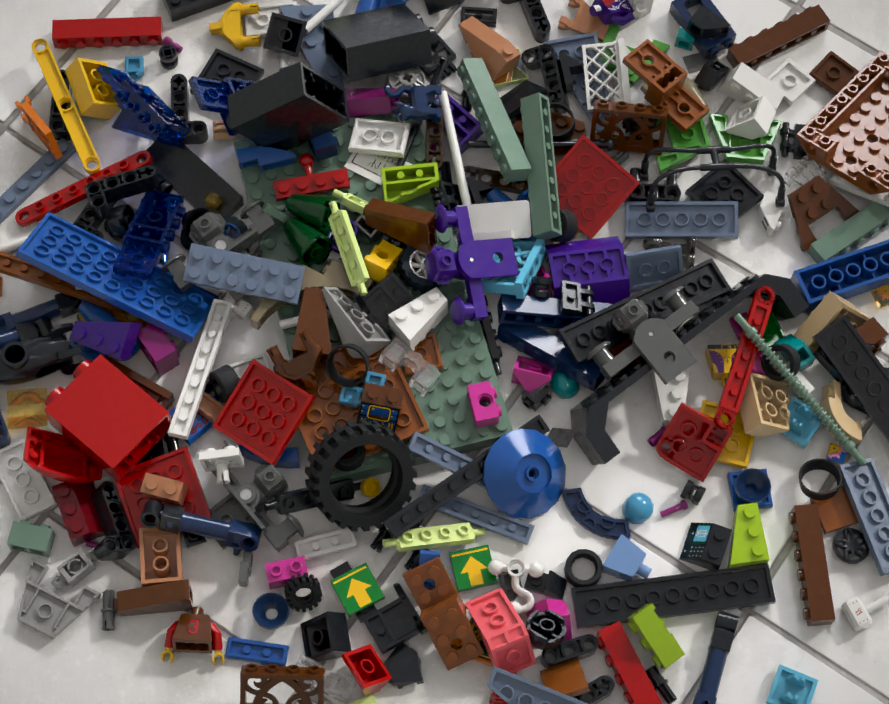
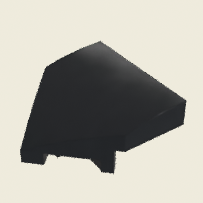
M405 643L397 646L383 663L392 677L388 683L397 686L398 689L413 683H417V685L424 683L421 673V660L417 651Z

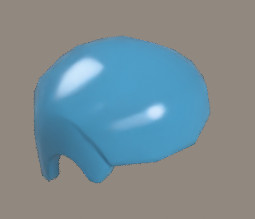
M634 493L623 503L622 514L632 524H643L651 517L654 504L644 493Z

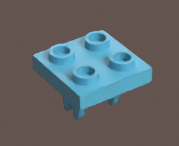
M793 396L788 403V410L790 411L789 431L780 434L805 449L822 423L821 419H817L818 415H814L813 410L810 411V406L807 407L804 402Z
M780 664L766 704H810L819 680Z

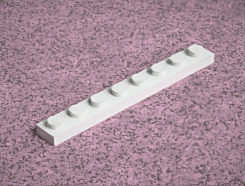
M218 299L213 300L168 429L169 436L188 440L233 308L232 302Z

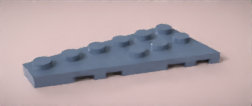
M593 32L545 41L543 44H550L557 52L558 57L559 53L563 52L583 64L582 45L597 44L598 38L597 33ZM586 50V55L591 59L597 54L595 50ZM600 55L596 62L603 66L602 57ZM593 64L588 68V71L593 75L599 70ZM603 71L597 76L602 82L606 80ZM584 73L576 74L573 94L592 123L593 112H588L585 76ZM595 80L589 85L594 91L601 86ZM603 88L598 94L606 98L609 92ZM595 96L591 101V106H594V100L600 99ZM599 113L600 120L608 123V121L604 119V115L610 116L611 114ZM596 123V132L601 133L604 127Z

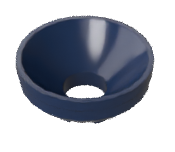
M750 468L743 470L735 480V492L746 503H760L768 497L771 491L770 479L759 469ZM753 485L756 487L757 492L752 495L748 494L745 487Z
M265 593L255 601L252 613L259 626L264 629L273 630L286 623L290 609L286 599L280 594ZM269 609H275L278 612L275 619H268L266 617V612Z

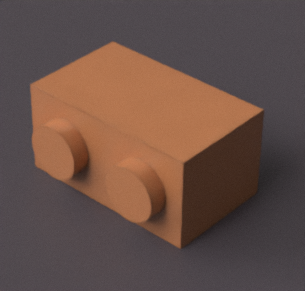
M145 473L140 492L145 497L183 506L188 486L181 481Z

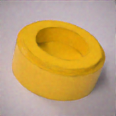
M365 478L361 482L360 490L366 497H376L380 493L381 485L376 478Z

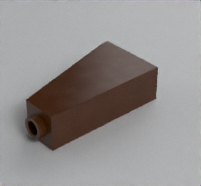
M372 198L368 205H365L363 215L365 216L366 225L426 254L436 246L435 213Z
M305 287L292 347L293 357L305 352L306 347L298 334L309 328L316 343L321 344L323 347L320 361L326 362L327 356L332 350L325 297L322 289L318 287Z
M189 579L118 591L117 598H114V608L116 611L118 610L120 617L192 610V588Z

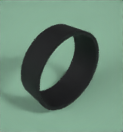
M552 102L550 103V108L563 109L572 118V124L566 132L553 134V141H565L574 132V115L565 104Z
M343 344L333 349L327 356L326 370L330 378L338 385L354 387L365 379L369 370V358L366 352L358 345ZM339 348L353 349L362 356L366 371L361 377L348 379L337 372L334 366V355Z
M826 459L809 460L799 470L800 488L807 497L821 501L832 498L836 495L842 483L841 470L836 464ZM811 470H825L835 477L837 487L830 492L817 493L809 490L803 484L802 478Z

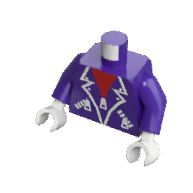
M594 0L589 9L590 15L593 17L598 16L605 25L624 26L635 20L636 16L644 17L646 15L643 3L637 4L635 11L628 0Z

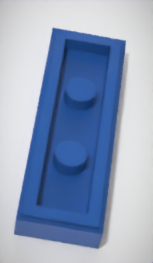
M229 637L225 658L286 666L289 646Z

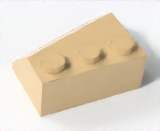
M829 291L815 310L810 313L805 322L799 326L794 336L805 342L808 348L815 352L819 346L812 337L844 314L855 329L871 318L849 301Z
M751 372L739 408L745 434L762 437L789 431L790 411L788 410V403L790 402V396L788 395V390L791 388V385H788L789 382L771 380L767 376Z

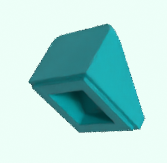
M680 27L674 46L692 51L695 39Z

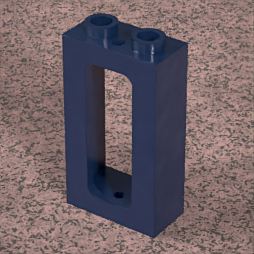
M711 0L672 1L669 9L670 14L679 26L695 39L693 45L704 59L710 56L714 57L719 51L729 49L734 44L737 34L731 26L726 37L701 39L687 30L689 19L692 17L687 9L697 4L712 10L720 18H724Z

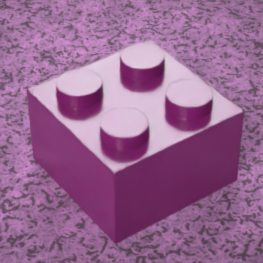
M150 323L139 330L137 340L141 345L140 349L161 377L180 365L178 360L180 355L175 342L172 339L169 341L166 336L168 335L167 331Z

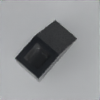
M701 5L689 19L687 30L701 39L726 37L731 24L724 18L714 14L712 10Z

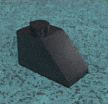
M714 59L703 65L694 82L698 84L697 87L699 89L709 92L720 83L730 68Z

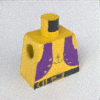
M738 344L707 345L705 356L713 380H722L723 388Z

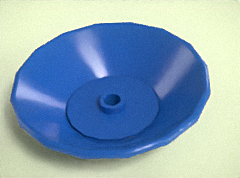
M516 429L503 434L491 446L484 461L483 481L489 498L500 511L514 518L532 519L547 513L558 502L565 486L566 467L561 451L550 437L532 429ZM530 470H531L532 473H533L531 477L529 476V471H530Z

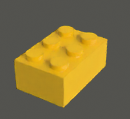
M77 57L65 70L82 116L110 120L123 108L105 62Z

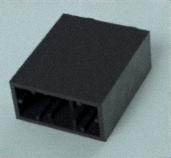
M404 3L322 21L325 54L349 82L432 64L431 49L438 47L435 29L427 27L419 13L414 14Z
M302 62L295 63L227 96L229 112L226 114V123L229 129L235 134L239 133L250 139L257 146L287 151L350 122L346 90Z

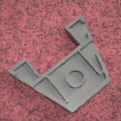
M32 558L17 620L54 639L97 601L101 593L84 585L74 603L39 586L49 567Z

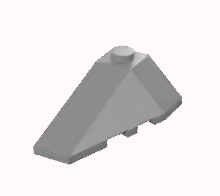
M323 287L322 292L343 344L358 345L369 357L391 343L390 338L377 323L371 324L366 319L368 315L363 311L360 312L353 307L354 303L337 287ZM346 348L351 357L362 358L357 351Z

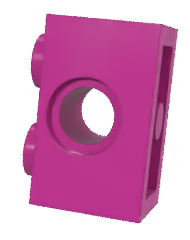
M490 381L467 385V397L475 428L498 424L502 412L500 405H496L495 402L497 398L496 388L491 386ZM488 402L490 405L487 407H483L480 405V403Z
M304 556L265 564L270 590L285 587L287 580L291 581V576L293 575L297 578L298 573H301V576H304V573H308Z

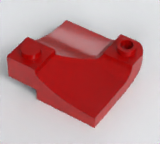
M681 402L658 440L656 451L661 458L673 466L704 482L733 433L734 428L719 429L715 425L714 418ZM665 443L669 444V445H670V448H669V449H665V448L663 447V444H665Z

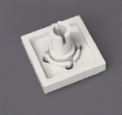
M226 446L220 450L208 448L204 452H199V461L204 471L217 470V484L223 485V477L225 484L230 483L229 469L244 467V459L239 447Z

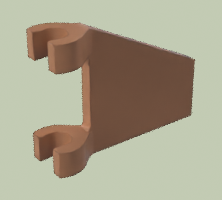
M569 0L568 6L579 9L573 22L567 17L561 16L558 28L561 30H572L580 34L596 32L598 40L603 41L609 25L603 24L598 16H591L589 12L590 6L585 1Z

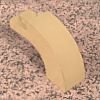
M833 381L822 387L823 400L819 402V406H823V411H827L826 414L831 415L830 419H834V424L837 423V427L842 428L841 432H845L846 437L849 436V441L852 440L855 444L861 442L862 424L851 419L846 414L841 401L840 382Z

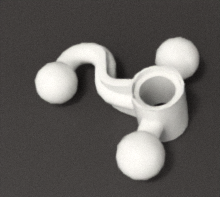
M512 559L508 564H503L500 560H492L488 565V571L495 576L500 575L502 572H508L509 576L512 577L511 585L513 591L526 599L525 605H520L517 601H511L518 615L529 612L534 606V597L528 590L520 587L519 579L524 573H529L535 578L542 576L544 573L543 565L540 562L524 565L520 559ZM513 564L521 565L522 570L520 573L514 574L511 572L510 567Z

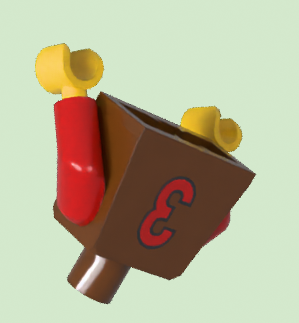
M193 607L191 614H181L179 620L175 621L167 629L164 644L166 650L161 653L162 661H165L166 654L171 655L170 663L174 661L173 648V652L212 654V650H215V654L212 657L213 664L215 665L214 659L216 656L222 657V664L224 663V656L221 654L223 649L222 634L214 622H210V616L203 614L204 610L201 607Z

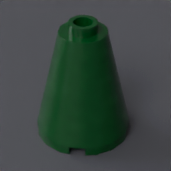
M292 194L287 198L285 206L289 213L317 230L329 233L332 231L328 220L332 214L329 203L331 201L337 202L339 199L338 197L327 195ZM337 202L338 209L340 210V203Z
M291 218L285 222L284 232L302 265L304 264L312 268L311 265L315 263L319 265L327 259L332 251L330 245H333L328 236L298 218Z

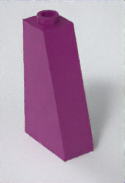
M344 88L346 90L349 117L392 113L397 108L396 101H400L399 97L389 98L385 94L384 88ZM390 88L391 91H396V88Z

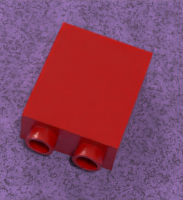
M100 354L93 362L90 360L83 361L73 373L74 380L65 389L58 387L48 395L45 400L47 407L44 411L50 424L119 482L168 432L172 420L168 410Z

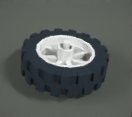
M408 245L398 261V272H400L401 280L405 281L404 284L406 286L412 287V290H419L421 293H426V291H430L435 287L439 289L442 285L427 279L424 264L427 254ZM415 258L418 263H413L411 260Z

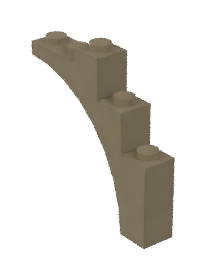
M332 260L330 265L327 264L322 274L305 266L306 269L299 299L303 298L305 287H318L320 289H323V287H337L347 297L353 299L354 295L357 292L359 293L358 287H351L343 264ZM371 278L365 282L367 292L373 287V279ZM261 298V304L250 315L252 327L259 330L270 316L289 303Z

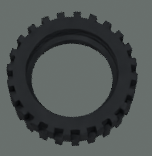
M359 419L357 424L352 420L345 421L346 426L340 427L337 424L333 426L335 431L330 434L325 432L322 435L324 440L320 444L315 442L313 447L316 450L314 454L309 453L307 458L310 462V467L305 466V473L309 478L305 479V484L310 490L308 492L310 498L331 523L335 522L342 529L347 526L350 531L357 532L358 527H361L366 532L370 531V526H375L377 529L383 527L382 522L401 510L405 502L410 503L412 497L409 493L411 490L415 491L416 484L413 482V478H417V471L413 468L416 462L410 455L411 450L389 427L381 426L374 420L368 423L365 419ZM368 444L379 446L386 451L392 462L391 475L385 488L374 499L363 504L345 505L338 501L332 494L329 486L331 472L337 461L346 452L355 447Z

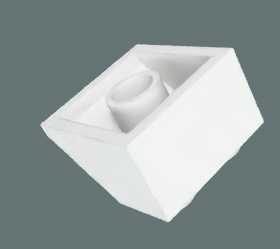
M764 95L737 106L726 127V132L751 140L758 137L762 138L768 134L776 110Z

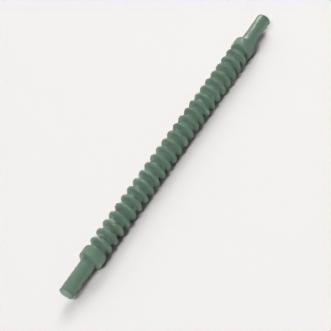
M740 313L736 314L733 318L746 332L747 338H751V342L756 343L755 347L758 346L759 351H763L762 355L767 356L766 360L769 359V363L774 364L773 368H777V372H781L780 376L785 377L784 381H788V385H792L791 389H795L796 394L799 393V398L802 397V401L807 402L806 406L811 407L810 411L813 410V414L818 415L817 419H821L822 424L825 423L824 427H828V432H832V436H836L835 440L840 441L839 444L843 445V449L849 452L860 466L865 465L867 461L855 448V443L852 440H848L849 436L846 437L845 432H841L842 428H838L837 423L834 424V419H830L831 415H827V411H823V406L820 407V403L815 402L816 398H812V394H808L809 390L804 389L805 385H801V381H797L798 377H794L793 372L790 373V368H786L787 364H783V360H779V355L776 356V352L771 350L772 347H768V343L764 342L765 339L760 338L761 334H757V329L751 327Z

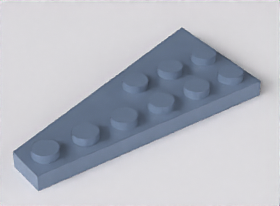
M327 4L279 6L278 10L281 15L308 22ZM333 12L330 13L324 20L334 18ZM320 22L308 34L304 33L300 52L304 59L307 60L310 68L344 88L341 71L325 54L323 25Z
M495 666L487 684L491 690L508 704H588Z

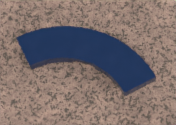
M581 488L562 490V497L568 511L586 530L607 539L618 540L621 534L629 540L631 539L628 519H614L600 515L587 502Z

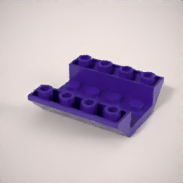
M618 236L545 245L546 263H549L554 290L553 298L561 299L560 284L562 280L581 283V289H584L585 286H591L594 292L593 302L612 303L613 305L630 297V283L624 249Z

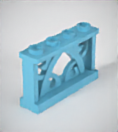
M512 239L517 263L522 267L518 268L519 275L516 277L495 278L493 281H491L492 279H481L483 292L516 295L517 299H524L533 282V276H536L546 256L544 239H537L536 242ZM493 254L494 261L500 263L499 256Z

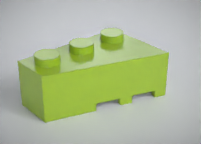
M437 162L381 168L384 201L401 205L430 192V189L433 187L439 188Z
M758 503L738 505L734 512L727 568L768 563L769 554Z
M653 603L646 604L627 618L629 621L627 625L634 634L637 633L641 638L639 642L646 651L649 649L653 655L651 659L658 668L661 666L662 669H666L684 656L685 653L673 634H670L665 627L666 623L655 613L654 609L656 608Z

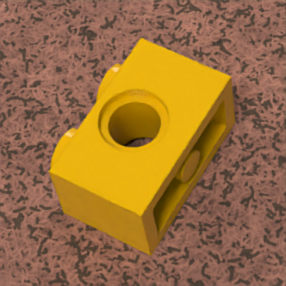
M382 240L379 245H375L371 254L366 255L364 258L369 277L378 282L381 281L398 266L403 249L385 240Z

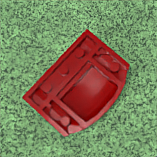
M31 426L27 427L23 461L32 469L48 478L67 483H89L101 480L103 469L65 436Z

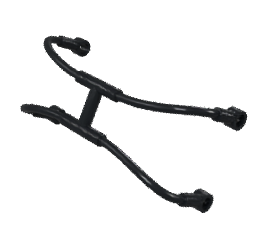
M760 143L737 147H660L649 150L641 163V181H648V158L654 153L710 154L712 159L710 164L676 168L657 177L648 192L646 202L647 213L655 212L654 190L662 179L676 173L692 170L720 171L743 168L766 171L768 176H776L780 182L778 194L775 198L776 207L785 206V182L781 174L776 171V149L771 144ZM757 148H768L772 152L767 167L754 164H734V162L720 163L718 156L720 153Z

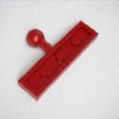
M308 153L302 154L299 158V164L304 168L306 176L273 181L276 201L287 200L292 194L315 195L331 192L335 189L350 188L347 168L313 174L311 167L314 163L313 156Z

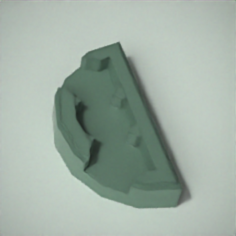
M269 202L262 206L263 211L283 223L291 219L290 216L285 215L279 208Z

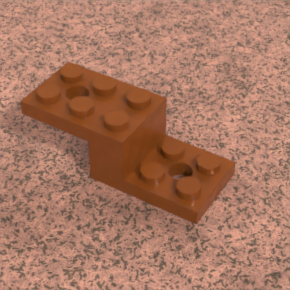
M649 39L645 40L623 58L622 63L649 85L644 99L652 106L660 105L668 108L667 119L683 133L708 114L710 109L683 87L688 73ZM644 60H650L653 64H647ZM684 107L688 112H683L679 108Z
M437 556L403 573L402 576L421 610L420 619L447 670L449 671L484 654L485 651L466 617V607L440 557ZM426 579H433L436 584L434 587L428 588L424 585V581ZM454 639H460L463 645L455 648L451 642Z

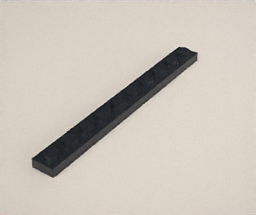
M540 414L518 428L532 429L542 434L550 431ZM490 448L382 522L392 538H397L483 478L484 461Z

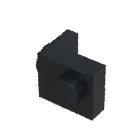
M546 384L534 397L525 390L522 393V403L528 409L532 408L536 412L542 405L546 406L551 401L552 389Z

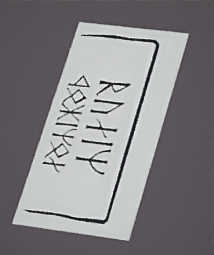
M352 153L344 167L382 186L381 168L395 167L399 157ZM406 161L405 164H404V166H405V165H413V164H411V163H409V162Z

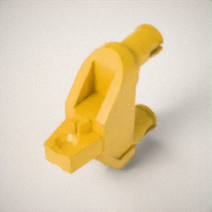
M233 3L222 15V20L209 23L211 35L225 37V40L238 51H243L245 47H261L260 35L244 37L242 28V17L244 15L259 14V4Z

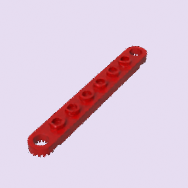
M139 151L20 209L15 215V220L22 227L30 226V224L36 221L39 222L48 212L55 214L86 199L85 187L88 183L153 163L152 156L148 151ZM146 158L144 162L139 163V160ZM23 215H29L25 220H22Z
M762 286L756 290L746 318L748 324L757 329V334H761V339L768 322L773 301L775 300V292L767 286ZM762 291L768 294V301L762 300L760 296ZM742 330L714 416L715 425L722 430L732 427L735 423L734 421L759 349L758 346L755 347V342H751V338H747L744 330ZM721 414H725L729 418L727 425L722 424L720 420Z

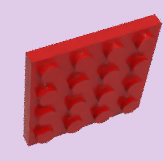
M584 134L556 166L560 209L569 210L575 215L578 229L590 239H593L640 184L636 178Z
M252 359L212 427L275 466L316 398Z
M187 446L135 465L119 482L114 479L138 549L140 548L139 528H146L140 522L144 504L148 500H157L145 497L140 492L145 473L184 482L188 486L183 506H181L185 507L184 512L212 518ZM157 500V501H159V502L163 505V507H164L165 503L172 504V503H169V502Z

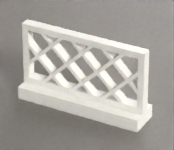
M618 38L617 42L582 45L588 112H593L594 106H591V101L595 96L598 99L609 100L615 95L620 101L631 104L628 67L622 63L623 58L627 56L625 38ZM607 48H615V53L611 57L604 53ZM586 50H595L597 54L591 59L586 55ZM600 55L607 59L603 66L596 62ZM610 62L617 67L613 73L605 69ZM592 64L599 68L594 75L588 71ZM602 71L609 76L604 82L597 78ZM611 79L618 82L614 89L606 85ZM594 80L601 85L596 91L589 87ZM603 88L611 92L606 98L598 94Z

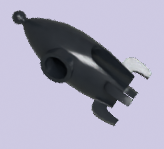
M73 323L54 326L50 331V336L10 342L1 348L0 385L30 382L58 370H61L65 375H72L75 369L82 363L72 364L74 363L72 356L82 353L79 346L70 349L71 346L68 344L70 341L67 340L66 334H64L72 331Z

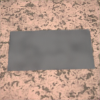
M700 53L682 57L689 73L700 71L705 63L714 59L718 60L717 55L704 59Z
M552 428L548 437L557 447L567 448L577 430Z

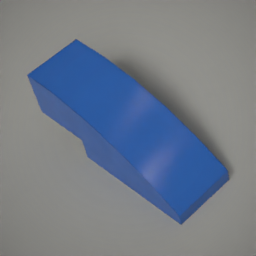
M272 147L235 149L240 169L258 165L261 172L296 163L295 153Z
M239 445L243 457L259 464H270L244 446ZM298 447L285 448L274 467L286 469L300 468Z

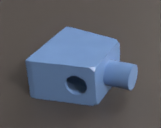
M621 534L605 560L602 572L625 581H631L636 574L647 579L652 569L642 564L647 554Z

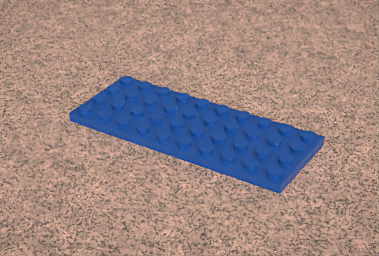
M50 212L36 226L15 255L23 261L192 343L206 321L213 300L219 299V296L195 284L182 293L170 272L164 274L161 271V267Z

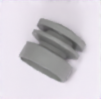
M414 67L389 73L385 85L389 84L390 88H396V90L400 86H425L426 79L421 69ZM404 92L399 97V102H409L408 94Z

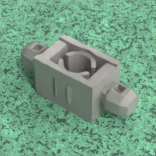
M94 548L87 551L88 554H85L80 549L57 567L61 575H57L51 582L56 590L66 586L65 583H68L73 588L96 570L93 561L96 562L98 559L94 555ZM76 565H80V566H81V569H80L79 571H77V572H73V571H72V568H73L74 566H76Z

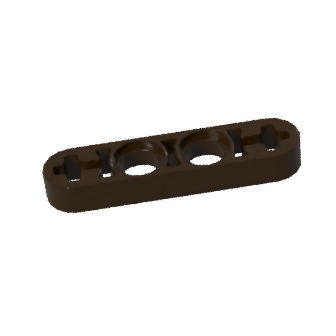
M443 110L442 118L438 124L432 122L433 120L427 119L425 127V163H432L433 157H436L435 162H437L438 172L443 164ZM437 128L439 133L434 135L430 133L429 129ZM436 144L439 146V150L432 151L429 146Z
M464 166L465 176L469 172V177L475 179L476 174H478V181L491 186L493 189L497 188L500 191L521 194L528 189L527 179L526 181H515L514 187L512 182H509L508 185H501L499 180L504 177L500 171ZM483 175H489L491 177V180L489 182H484L481 180V177ZM521 182L525 183L524 188L520 187Z

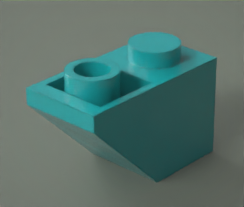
M789 334L774 343V345H791L800 355V372L812 366L815 356L805 342L794 335ZM779 351L786 362H788V355L783 351Z

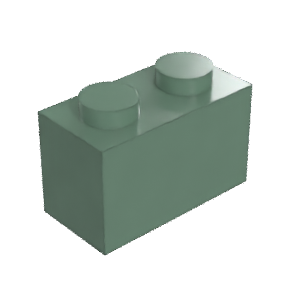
M20 520V522L13 521L7 545L11 550L49 557L55 533L50 526L45 524L36 526L26 520Z

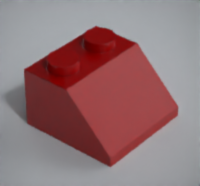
M371 644L341 655L365 696L380 691L392 679Z

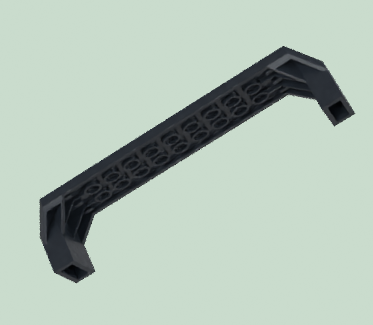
M754 274L751 277L747 276L726 291L725 294L685 322L674 333L685 345L745 298L753 299L756 290L762 286L770 287L775 292L772 311L778 321L795 318L809 306L790 278L770 274ZM762 291L760 293L762 300L768 301V294ZM665 353L664 359L668 358L671 354ZM642 356L570 410L572 429L577 430L573 438L592 465L606 464L620 453L605 431L608 404L612 399L652 370Z

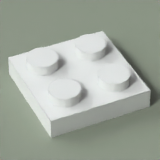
M790 58L766 78L785 92L782 99L789 105H792L816 81Z

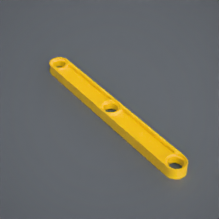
M41 38L36 39L32 43L35 58L84 170L87 174L92 175L101 170L100 160L47 41ZM38 45H44L45 49L42 51H37L36 47ZM64 103L71 104V107L69 109L65 110L61 108L62 104ZM95 162L98 165L95 169L87 168L88 164Z

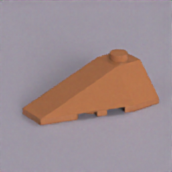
M473 16L458 24L460 32L471 50L472 57L483 59L492 81L497 80L518 66L521 53L507 39Z

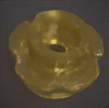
M211 192L204 196V203L208 207L217 209L222 204L220 196L216 193Z

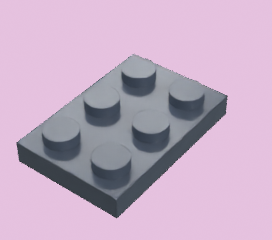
M680 244L625 253L630 291L649 288L683 272L682 247Z

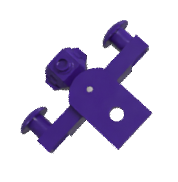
M440 204L434 210L435 228L439 233H444L447 228H452L453 233H457L458 250L454 253L443 246L433 247L424 261L427 279L436 282L438 285L449 284L453 277L465 280L468 298L466 303H463L460 297L453 299L450 306L451 318L458 326L463 325L464 320H470V322L482 321L488 317L481 279L507 278L519 275L512 238L474 240L467 206H455L450 211H446L445 207ZM493 254L499 256L500 263L494 261Z

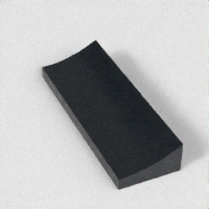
M165 128L146 150L153 159V163L150 165L154 166L157 173H161L165 181H169L173 185V189L195 209L200 207L206 208L214 214H221L222 217L223 215L231 217L244 205L243 196L168 129Z

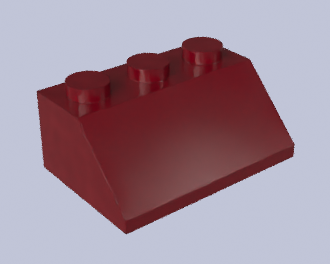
M62 482L52 486L69 538L74 547L86 543L87 540L91 541L105 535L92 501V493L96 490L94 482Z

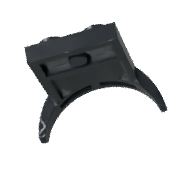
M393 271L372 287L365 296L361 297L358 292L354 295V300L359 308L368 315V319L373 324L377 323L390 339L394 337V334L387 328L389 326L388 314L416 299Z
M399 583L393 585L399 597L398 599L363 618L382 655L418 634L422 636L427 633L418 613Z

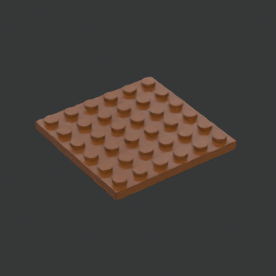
M390 345L369 356L370 364L368 371L387 375L384 386L404 390L395 434L405 442L411 439L415 431L421 434L429 432L426 420ZM339 348L336 351L334 366L340 375L348 379H356L365 373L366 366L363 358L351 357L346 348ZM319 361L318 367L315 369V377L319 384L309 390L303 381L285 378L316 398L298 427L310 454H314L316 450L313 447L315 442L320 444L324 440L322 435L325 432L330 434L335 431L333 426L337 424L340 427L346 426L345 421L352 420L356 424L359 408L338 404L343 386L338 385L330 378L326 370V362ZM365 379L355 387L363 388ZM364 445L365 458L383 451L382 448L376 445ZM354 448L346 452L342 457L350 458L354 456Z

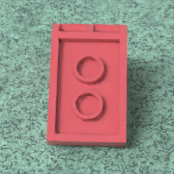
M498 588L465 603L469 615L481 633L493 668L495 666L510 673H515L536 664L527 629L502 588Z

